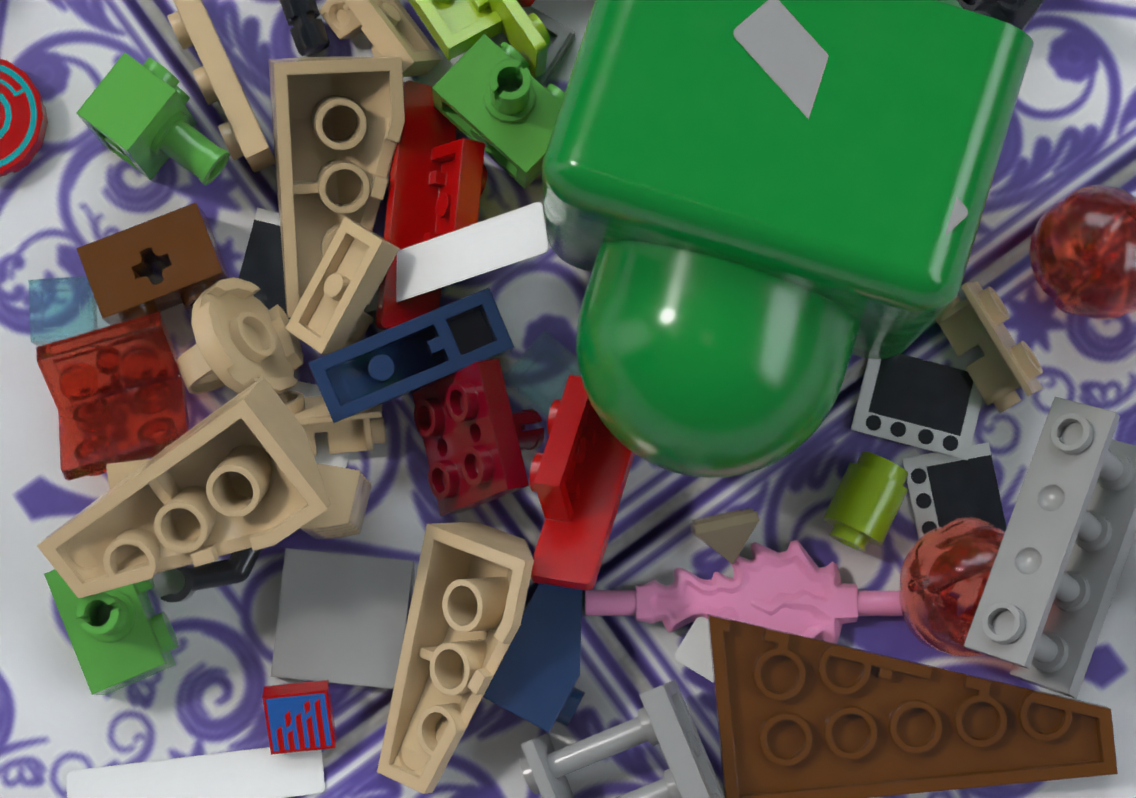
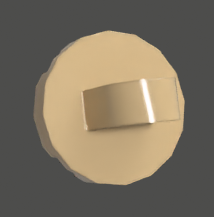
M235 277L219 280L202 292L193 304L191 324L196 344L178 357L176 362L189 393H206L226 385L240 394L264 377L277 395L280 396L297 383L298 379L294 378V370L303 365V352L299 338L285 329L289 318L278 304L268 310L259 299L253 296L260 288L252 282Z

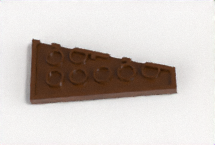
M707 614L725 798H872L1118 774L1112 712L1106 706Z

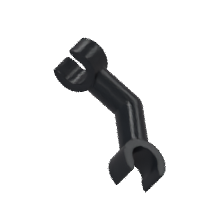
M252 548L232 553L229 559L197 567L187 565L176 568L185 578L183 589L177 594H168L160 599L166 602H182L189 599L197 590L241 583L249 577L263 549L253 551Z

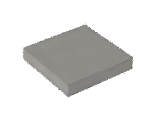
M285 548L271 677L308 681L329 680V683L394 689L409 615L414 561Z

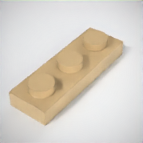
M173 0L178 11L167 15L182 49L185 50L194 46L203 66L192 70L207 104L210 105L219 101L228 121L219 125L218 129L233 160L245 156L254 173L275 164V157L203 1Z

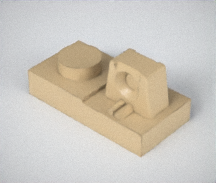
M327 0L319 10L321 16H323L340 40L352 39L363 31L373 44L371 51L374 57H402L403 77L426 75L442 60V57L399 0Z
M344 217L285 329L323 355H328L361 341L369 325L374 320L373 317L363 310L373 299L399 248L363 225Z

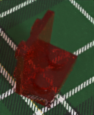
M160 311L36 347L37 364L58 409L60 468L66 480L69 481L87 475L97 476L107 472V464L154 457L166 446H169L190 430L185 383L176 363L178 356Z

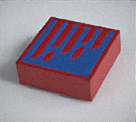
M329 680L264 686L262 698L271 755L336 748L337 737Z

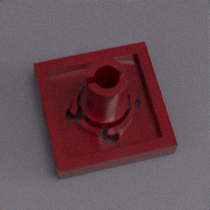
M499 359L477 361L412 393L415 404L414 421L418 432L423 438L429 464V486L437 499L440 516L462 513L529 486L521 450L538 449L543 443L545 432L544 428L522 430L525 429V425L540 423L542 419L538 412L533 409L512 413Z

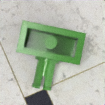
M484 34L432 87L433 106L470 140L485 143L484 152L526 189L542 172L543 159L565 93L553 84H549L544 88L531 76L529 71L530 65L520 52L507 42H502L498 46Z
M124 52L76 112L77 115L102 145L149 180L153 179L170 157L207 186L218 177L226 166L230 157L229 152L224 148L221 149L193 128L197 122L185 105L190 97L177 86L179 80L170 71L150 57L142 65Z
M55 569L44 574L92 695L110 694L176 665L171 654V650L178 648L174 629L165 612L155 614L146 592L155 587L153 578L78 599Z

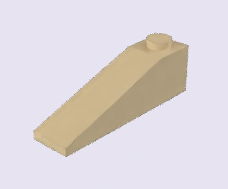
M331 56L269 59L272 126L288 318L295 311L344 217L373 231L380 202L384 198L387 187V177L396 145L400 141L405 123L402 57Z
M262 377L43 539L37 547L79 599L149 580L157 573L194 564V567L215 562L220 556L252 548L255 551L274 546L326 511L331 503L304 428L268 381Z
M479 522L432 523L426 525L377 773L422 794L433 793L521 625L534 563L525 539Z

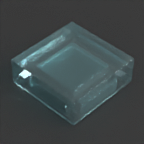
M87 276L28 280L31 343L34 345L98 341L97 303Z
M544 330L503 377L508 385L548 418L552 402L555 399L561 400L569 375L580 376L577 357Z

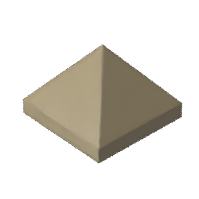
M745 508L694 519L689 525L693 535L734 564L758 524L759 517L758 512L753 511V508Z

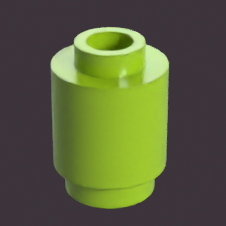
M862 451L857 463H849L823 517L826 522L833 525L830 536L840 543L865 552L868 543L882 546L908 490L903 485L909 473L904 468L881 456Z

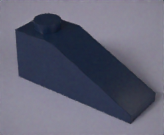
M488 287L308 362L332 421L336 423L424 388L477 361L492 360L509 353L514 348V345Z
M539 583L523 613L521 625L483 698L548 733L552 730L555 722L568 727L585 694L582 690L574 687L580 677L582 590Z

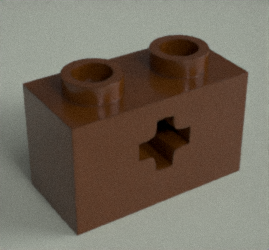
M196 202L76 248L102 319L114 329L123 326L126 332L137 331L157 323L161 319L159 312L183 303L185 309L193 308V304L202 292L219 280L230 278L207 216ZM161 260L166 266L162 270L164 281L154 284L148 278L153 274L151 264Z

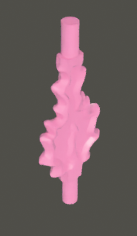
M798 540L790 541L788 549L779 553L754 542L750 547L752 559H746L738 555L734 564L731 563L734 571L733 578H728L719 572H714L711 580H705L686 569L676 568L674 570V583L668 586L658 583L653 579L646 584L636 585V590H585V616H636V621L655 623L662 621L667 631L671 633L690 622H695L698 617L702 616L708 619L707 614L837 644L842 625L857 622L858 616H906L907 592L858 590L856 584H841L837 564L832 561L826 567L818 568Z

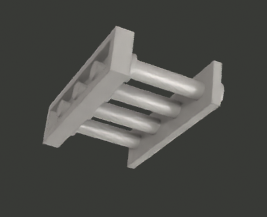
M1054 397L964 647L1012 663L1010 675L1019 680L1077 699L1136 534V445L1112 439L1120 418L1116 412Z
M676 679L639 694L644 707L638 709V717L556 751L548 733L520 744L525 754V757L521 758L520 761L524 779L530 790L534 794L540 793L542 798H574L565 775L647 741L652 746L660 744L669 769L664 770V778L616 798H725Z

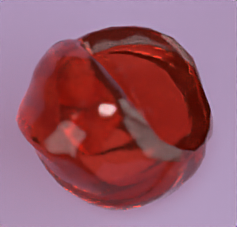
M1090 185L1072 192L1065 199L1051 207L1040 218L1032 234L1029 254L1031 267L1037 283L1053 300L1056 307L1065 314L1097 320H1113L1135 312L1136 197L1123 189L1102 185Z
M958 518L947 525L927 532L909 550L901 566L899 602L903 618L909 630L922 644L933 650L953 656L971 657L985 655L964 647L1005 531L980 518Z

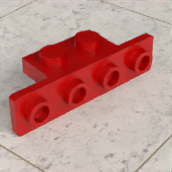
M411 80L403 82L405 123L391 163L384 239L397 246L399 250L478 223L480 196L487 182V169L483 164L485 143L465 138L455 140L457 127L433 106V86ZM396 254L379 286L376 326L382 330H388L440 307L441 288L396 302Z
M569 375L561 400L555 399L549 410L547 423L549 438L544 453L538 452L535 454L530 469V488L533 492H537L545 517L533 555L534 563L531 579L536 583L588 591L595 586L635 453L625 447L601 421L590 403L581 376Z

